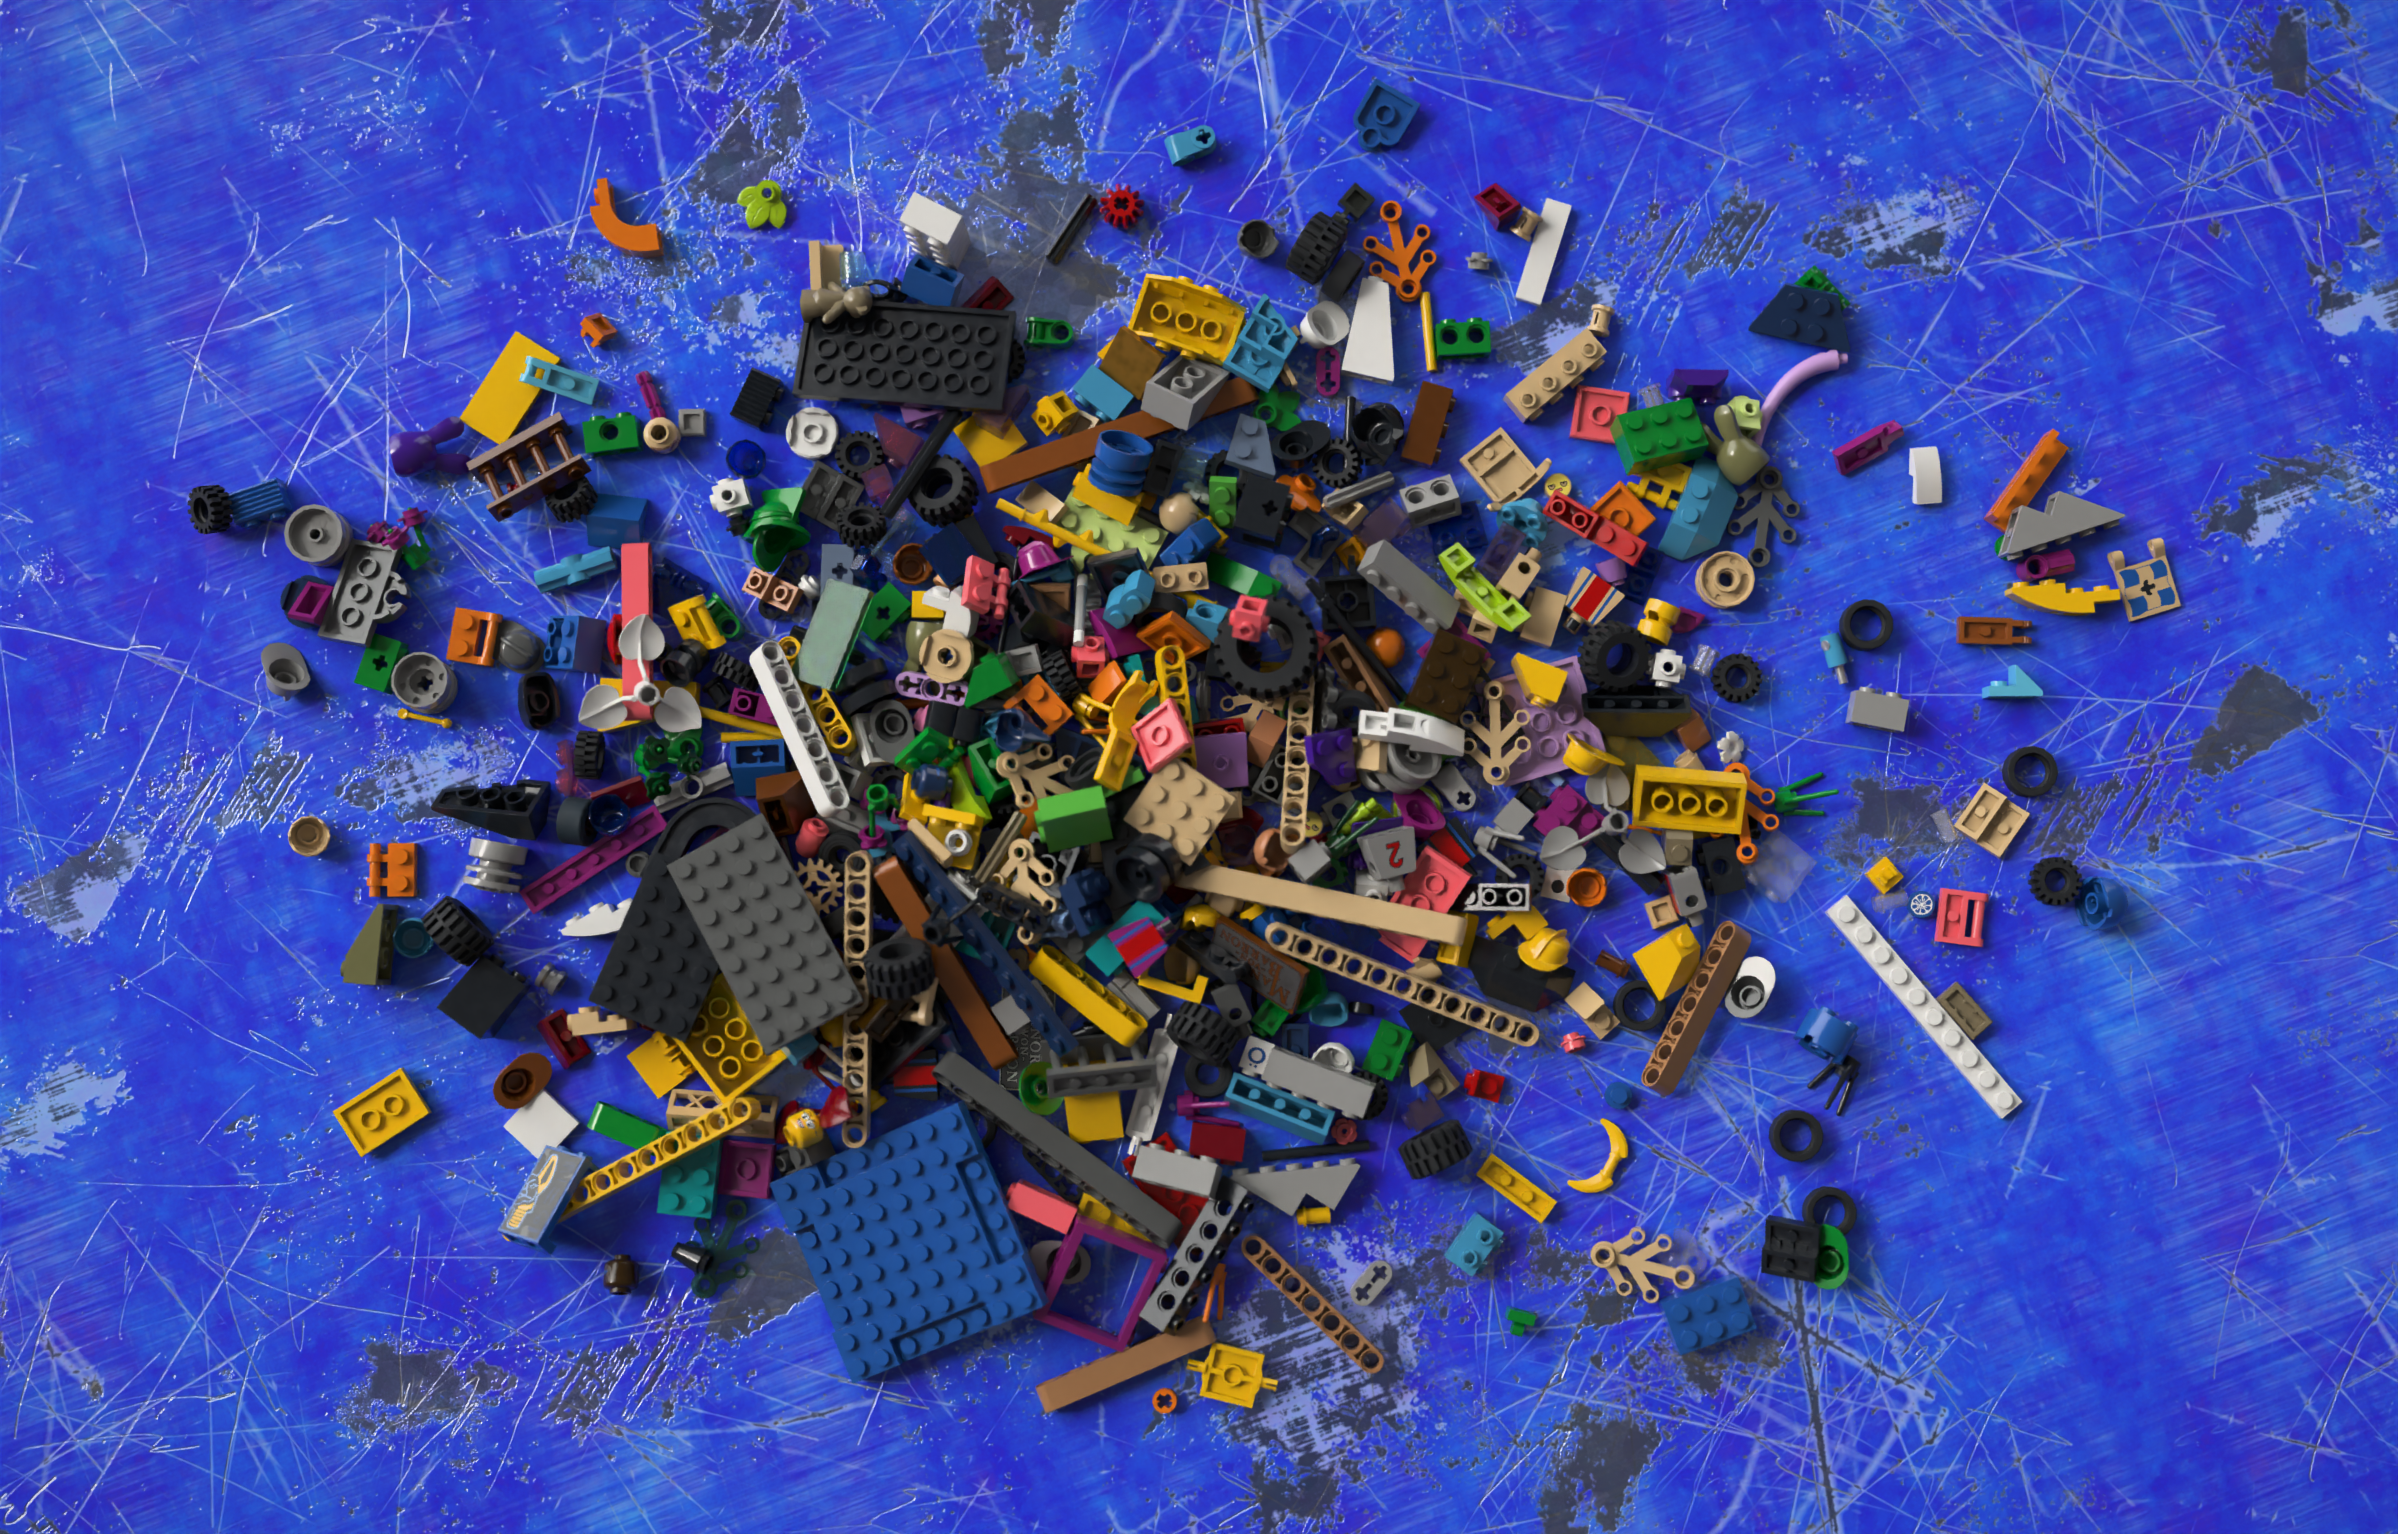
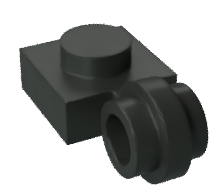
M1355 182L1337 203L1344 210L1343 213L1337 211L1331 218L1346 227L1350 222L1347 219L1348 215L1358 221L1374 203L1375 199Z

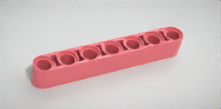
M650 542L624 543L621 547L622 631L632 619L641 614H647L653 621ZM622 656V696L634 695L635 686L643 681L638 666V659L628 660ZM643 659L649 682L654 685L653 660ZM638 700L635 702H622L628 712L627 717L624 719L625 721L653 720L654 705L646 706Z

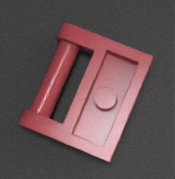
M1940 888L1934 941L1983 947L1984 939H1981L1984 909L1985 902H1988L1989 894ZM1968 900L1974 901L1971 936L1965 937Z

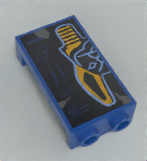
M546 1145L498 1231L513 1243L552 1255L557 1245L548 1238L586 1171L592 1173L598 1171L599 1168L592 1163L593 1158L580 1151L574 1154L564 1146L559 1145L558 1148Z

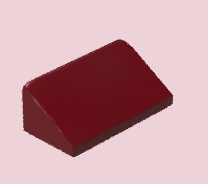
M991 276L960 307L1002 310L1015 297L996 277Z
M636 776L590 794L603 818L651 801L646 795L648 790L645 787V780L641 776Z
M561 1008L542 1019L536 1027L564 1070L589 1055L591 1050L581 1035L573 1036L572 1031H569L567 1025L568 1015Z

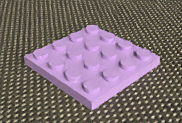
M1577 655L1548 663V665L1568 672L1557 703L1552 707L1541 709L1531 705V700L1525 698L1515 673L1491 680L1498 681L1504 686L1505 695L1503 699L1513 715L1521 709L1526 710L1530 714L1528 724L1521 727L1525 732L1523 736L1530 740L1531 747L1527 752L1521 753L1509 766L1510 775L1508 780L1503 783L1504 788L1570 769L1562 761L1571 741L1567 733L1574 734L1589 745L1606 752L1600 730L1583 716L1581 694L1588 693L1580 670ZM1483 682L1474 685L1475 692L1484 694L1483 690L1487 683ZM1489 689V694L1494 696L1491 689ZM1477 696L1481 709L1483 697ZM1486 699L1483 714L1489 715V701ZM1503 710L1502 718L1509 719ZM1523 712L1519 713L1517 721L1520 723L1526 722L1527 715ZM1483 717L1486 729L1490 732V718ZM1501 721V723H1500V725H1501V731H1502L1510 722ZM1521 739L1518 741L1517 746L1519 749L1524 750L1528 747V742ZM1515 741L1501 749V759L1515 747Z

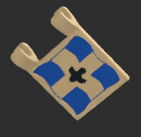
M2162 538L2151 539L2147 542L2149 551L2154 559L2125 567L2122 551H2113L2107 554L2108 562L2113 569L2118 588L2120 589V595L2129 622L2181 606L2166 558L2165 544Z

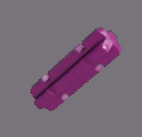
M642 371L636 374L635 377L638 385L641 386L642 396L647 408L650 409L651 419L658 417L666 418L664 409L660 407L662 403L655 385L652 384L653 380L650 373Z

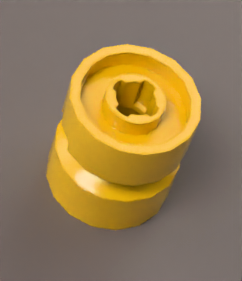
M1649 598L1643 612L1646 617L1640 620L1637 630L1646 636L1647 641L1667 646L1673 633L1670 627L1676 625L1681 610L1664 601Z

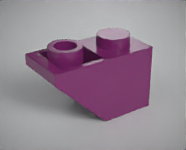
M734 687L728 714L779 727L765 695Z

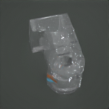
M1278 555L1271 560L1269 566L1273 579L1281 582L1282 587L1300 604L1311 593L1306 587L1305 582L1314 577L1311 574L1306 579L1293 568L1292 561L1287 556Z

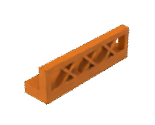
M2055 429L2048 431L2042 436L1984 517V520L2004 534L2011 511L2021 505L2027 507L2069 448L2056 439L2060 433Z

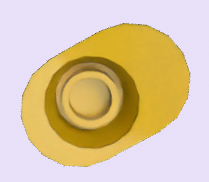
M1567 733L1571 741L1562 761L1575 772L1581 775H1593L1598 773L1608 763L1619 766L1625 765L1622 760L1612 754L1589 745L1574 734Z
M1541 929L1533 938L1523 942L1518 947L1520 958L1530 967L1545 972L1554 971L1568 963L1567 955L1570 950V943L1566 938L1567 930Z

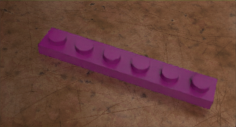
M654 804L528 885L519 893L531 912L537 914L661 834L668 823Z

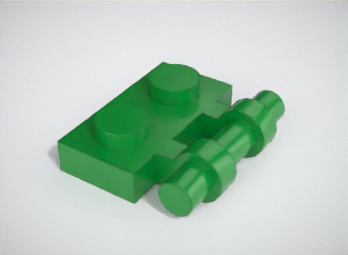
M928 726L894 758L895 766L913 775L915 768L919 769L925 763L943 766L946 769L954 767L959 762V757L964 754V750L959 745L951 750L948 748L950 746L949 738ZM937 757L941 758L942 760L937 764L933 762Z

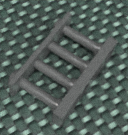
M1145 1029L1132 1047L1123 1046L1107 1033L1077 1036L1075 1038L1079 1044L1061 1058L1049 1047L1046 1040H1040L1041 1061L1052 1064V1069H1046L1049 1098L1157 1087L1155 1058L1144 1059L1143 1055L1148 1054L1147 1029ZM1132 1057L1133 1060L1117 1062L1116 1058ZM1106 1060V1063L1090 1065V1061ZM1079 1062V1066L1063 1068V1064Z

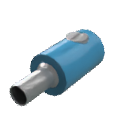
M1839 632L1820 637L1821 648L1823 649L1828 668L1835 669L1839 685L1847 683L1848 679L1843 665L1848 663Z

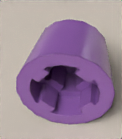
M1615 557L1595 564L1601 578L1614 587L1625 583L1623 578L1627 577L1624 560Z

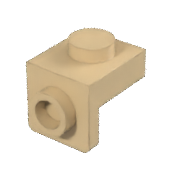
M1337 487L1333 492L1338 491L1341 488ZM1355 500L1331 510L1326 509L1324 503L1321 505L1335 523L1350 531H1353L1369 512L1364 505Z

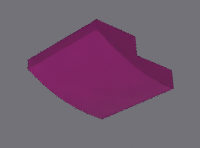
M1105 608L1087 612L1095 636L1104 637L1111 660L1152 649L1136 636L1138 632L1135 623L1136 614H1134L1133 619L1128 625L1116 629L1103 619Z

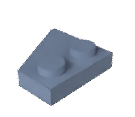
M1240 413L1224 464L1273 480L1276 471L1266 422Z

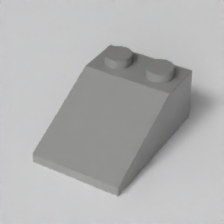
M1179 355L1146 383L1141 410L1150 413L1155 418H1160L1173 424L1176 428L1188 431L1203 416L1228 379L1230 372L1198 358L1192 361Z

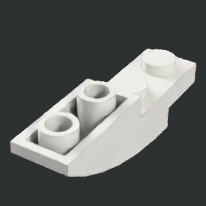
M1390 707L1388 713L1360 710L1359 739L1409 744L1410 750L1455 756L1464 755L1465 730L1449 722L1422 713Z
M632 898L617 905L618 910L615 909L613 904L604 905L603 902H600L588 909L590 914L581 918L578 915L565 923L567 927L560 931L562 935L580 937L600 936L619 932L631 905Z

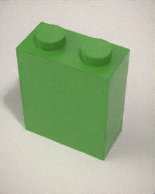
M1101 785L1037 800L1039 811H1034V816L1041 843L1047 842L1049 853L1113 839Z

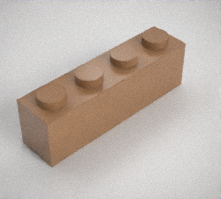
M1345 634L1322 647L1347 690H1358L1369 695L1376 705L1377 712L1388 713L1389 707L1399 709L1383 680Z

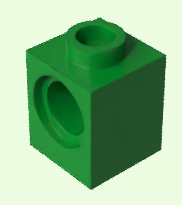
M1331 858V867L1336 871L1335 879L1328 882L1320 876L1311 883L1312 886L1327 889L1345 883L1344 877L1349 876L1344 860L1339 862V860Z

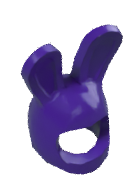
M456 416L449 417L428 431L400 432L389 437L391 459L396 475L403 478L412 477L435 469L457 475L467 474L469 468L466 463L471 460L467 455L462 453L438 454L435 446L461 436L464 432L463 421Z

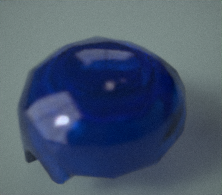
M747 439L736 441L727 450L726 465L734 477L743 478L744 480L754 479L766 467V455L756 442Z
M604 794L594 799L589 806L588 816L591 825L604 837H616L625 832L631 824L629 806L618 795Z

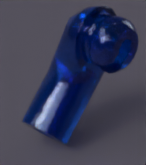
M1325 524L1314 532L1311 536L1308 557L1321 559L1323 544L1329 540H1337L1340 535L1339 529L1332 524Z

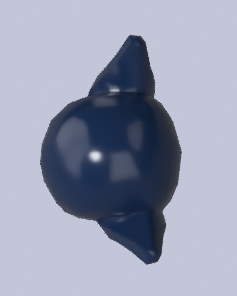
M1010 708L999 713L995 735L996 747L1002 753L1007 751L1019 753L1031 748L1035 742H1051V737L1040 730L1025 711Z

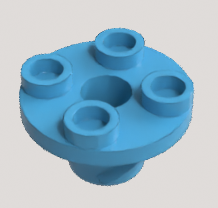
M1525 498L1503 505L1496 517L1499 536L1505 541H1512L1528 548H1537L1545 539L1549 529L1548 522L1542 514L1543 508L1541 504L1534 499Z

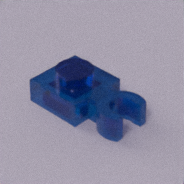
M861 548L849 568L860 584L866 585L870 592L878 593L880 591L878 582H887L886 575L878 572L882 565L871 549Z

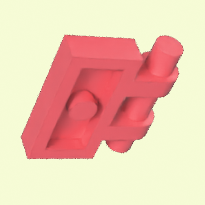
M974 555L970 556L966 561L961 606L982 615L989 612L991 608L994 610L995 619H1003L1009 603L1007 590L1011 586L1010 570L1000 568L999 575L997 576L994 574L995 564ZM992 587L997 589L996 597L991 595Z

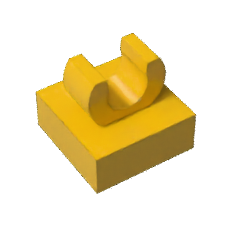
M1883 857L1864 874L1881 894H1885L1904 877L1887 857Z

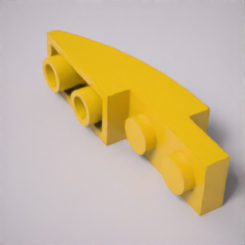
M2056 579L2039 581V585L2030 586L2028 581L2013 583L2012 588L2005 590L2006 597L2023 606L2044 613L2066 616H2087L2095 613L2094 604L2113 603L2121 600L2120 589L2110 590V585L2093 587L2094 591L2084 592L2083 588L2067 589L2066 593L2065 583L2056 584Z

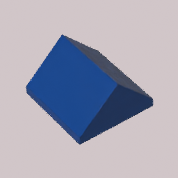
M597 493L598 501L593 504L595 507L592 510L588 509L589 513L586 515L588 545L597 547L609 546L614 549H621L624 543H643L648 499Z

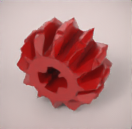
M1116 184L1115 193L1108 188L1106 190L1108 197H1101L1100 199L1101 203L1105 205L1100 208V213L1106 215L1104 218L1105 223L1113 221L1114 229H1117L1119 224L1123 223L1125 230L1128 229L1129 221L1133 225H1137L1138 220L1135 216L1142 217L1144 214L1143 210L1140 209L1144 206V200L1138 199L1140 192L1136 190L1131 193V186L1129 184L1125 187L1124 191L1121 190L1120 184ZM1120 203L1122 206L1126 204L1127 210L1124 211L1122 208L1118 210L1117 204Z

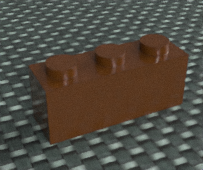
M1426 381L1422 382L1399 461L1429 470L1432 463H1438L1442 449L1438 448L1437 445L1439 438L1445 439L1449 423L1444 421L1447 412L1452 414L1456 402V398L1452 397L1454 389Z

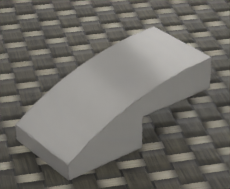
M1038 643L1005 652L1018 677L1044 670Z

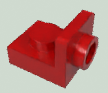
M1473 1068L1472 1073L1467 1072L1463 1088L1467 1089V1095L1498 1103L1505 1077Z

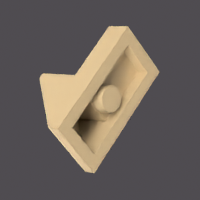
M1582 982L1563 999L1599 1040L1620 1023L1617 1017L1604 1004L1605 1001L1585 982Z

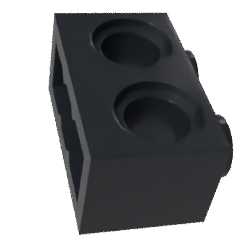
M1161 439L1155 442L1149 467L1146 470V477L1143 481L1142 492L1163 501L1168 498L1184 447Z

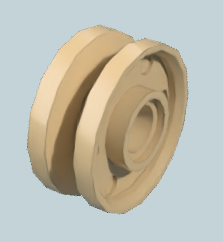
M1730 551L1715 553L1703 561L1697 569L1695 576L1696 591L1702 601L1718 609L1732 608L1746 600L1752 592L1755 582L1753 568L1748 560L1740 554ZM1720 574H1726L1730 578V585L1728 587L1721 585L1719 582Z

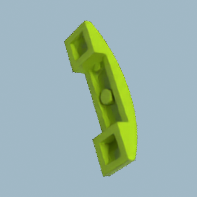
M1459 542L1439 555L1438 558L1444 570L1457 589L1489 620L1513 632L1531 618V615L1514 598L1507 600L1474 567L1476 559Z
M949 738L950 746L948 748L952 750L957 745H954V739ZM962 747L963 750H964V754H965V753L967 752V751H966V748H965V747ZM960 756L959 762L954 767L947 769L949 777L953 779L950 802L957 811L984 817L983 828L992 820V816L984 796H977L975 794L961 758L962 756Z

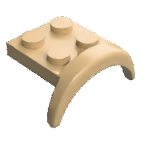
M1502 427L1459 460L1493 502L1486 506L1492 513L1499 512L1506 503L1518 500L1547 473L1552 465V461L1546 458L1535 468Z

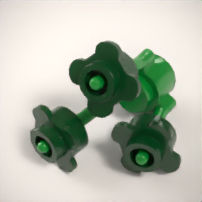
M653 735L646 737L644 745L640 744L635 751L634 761L639 766L638 772L647 777L645 780V787L648 790L646 795L650 800L656 799L657 796L670 794L672 787L669 785L671 776L668 772L650 773L649 770H653L666 762L677 764L678 771L685 774L687 780L692 781L693 779L689 775L695 776L703 765V760L696 755V750L690 749L687 753L681 754L679 759L667 756V748L670 746L668 738L657 739Z

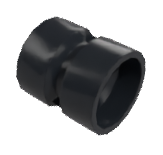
M687 638L661 661L660 671L663 677L673 686L685 687L709 664L710 655L702 643L695 639Z

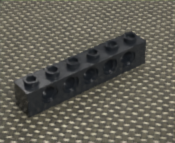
M1225 1175L1222 1176L1215 1199L1207 1201L1139 1316L1160 1331L1175 1337L1177 1332L1184 1327L1185 1319L1190 1310L1197 1305L1199 1295L1205 1285L1209 1284L1212 1280L1213 1272L1217 1265L1226 1257L1231 1242L1241 1232L1242 1224L1246 1217L1254 1210L1258 1195ZM1232 1205V1210L1227 1215V1209ZM1218 1228V1233L1216 1237L1213 1238V1233ZM1204 1252L1203 1259L1199 1262V1256ZM1190 1276L1188 1284L1185 1285L1186 1277ZM1175 1299V1305L1171 1309V1302Z

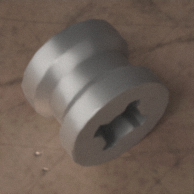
M549 962L537 976L535 985L546 988L548 993L554 996L565 983L568 973L564 971L559 972L555 969V965Z

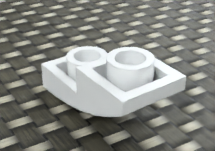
M1937 447L1910 448L1909 475L1913 476L1912 503L1916 505L1942 503L1941 469Z

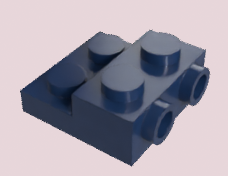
M1091 867L1082 872L1075 873L1065 878L1066 884L1058 887L1080 937L1114 923L1111 909L1104 901V898L1112 893L1109 889V882L1101 870L1095 872L1094 867Z

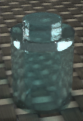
M861 251L841 252L839 254L841 287L846 288V291L852 287H862L863 283L867 281L866 253Z

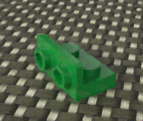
M1381 1019L1361 1068L1389 1081H1393L1394 1077L1399 1078L1405 1064L1401 1062L1404 1052L1410 1053L1415 1038L1411 1037L1413 1032Z

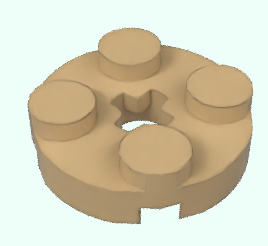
M952 629L938 630L923 641L919 652L920 663L923 665L929 678L934 681L953 683L963 680L970 672L974 663L973 643L959 631ZM947 649H950L953 659L945 664L944 658L941 657V652H946Z

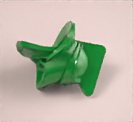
M801 487L764 490L761 493L765 505L754 511V515L751 518L752 523L742 539L753 544L752 555L754 561L763 572H775L788 552L796 550L810 541L811 534L799 525L800 518L798 515L806 496V490Z

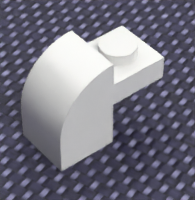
M935 586L926 591L923 595L922 603L946 611L942 629L959 631L967 639L976 633L980 613L961 606L963 586H958L951 593L948 588L942 586Z

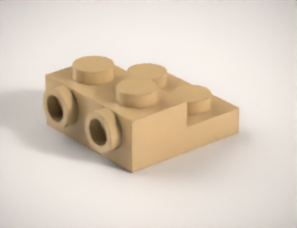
M601 1006L578 1008V1014H569L567 1016L568 1029L572 1031L573 1036L638 1028L636 1021L620 1014L609 1015V1010L601 1011Z

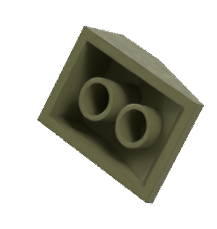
M377 904L346 954L345 961L341 964L340 973L343 977V983L391 985L394 957L392 936L397 926L399 905Z

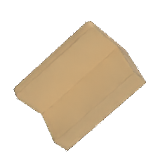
M819 240L809 241L811 290L821 288L828 290V283L835 282L846 291L843 245L822 246Z

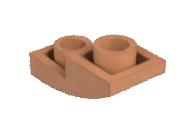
M754 566L742 588V591L790 614H793L804 592L799 587L785 582L772 574L763 572Z

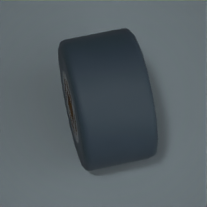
M569 796L563 801L558 811L556 821L557 836L562 843L589 846L598 833L600 813L594 800Z

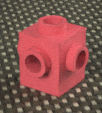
M1240 596L1237 607L1232 609L1229 619V625L1233 626L1232 637L1245 641L1259 642L1262 632L1267 633L1270 616H1266L1267 600Z
M1084 636L1083 646H1071V662L1076 663V678H1096L1104 669L1105 664H1109V652L1105 648L1104 637Z

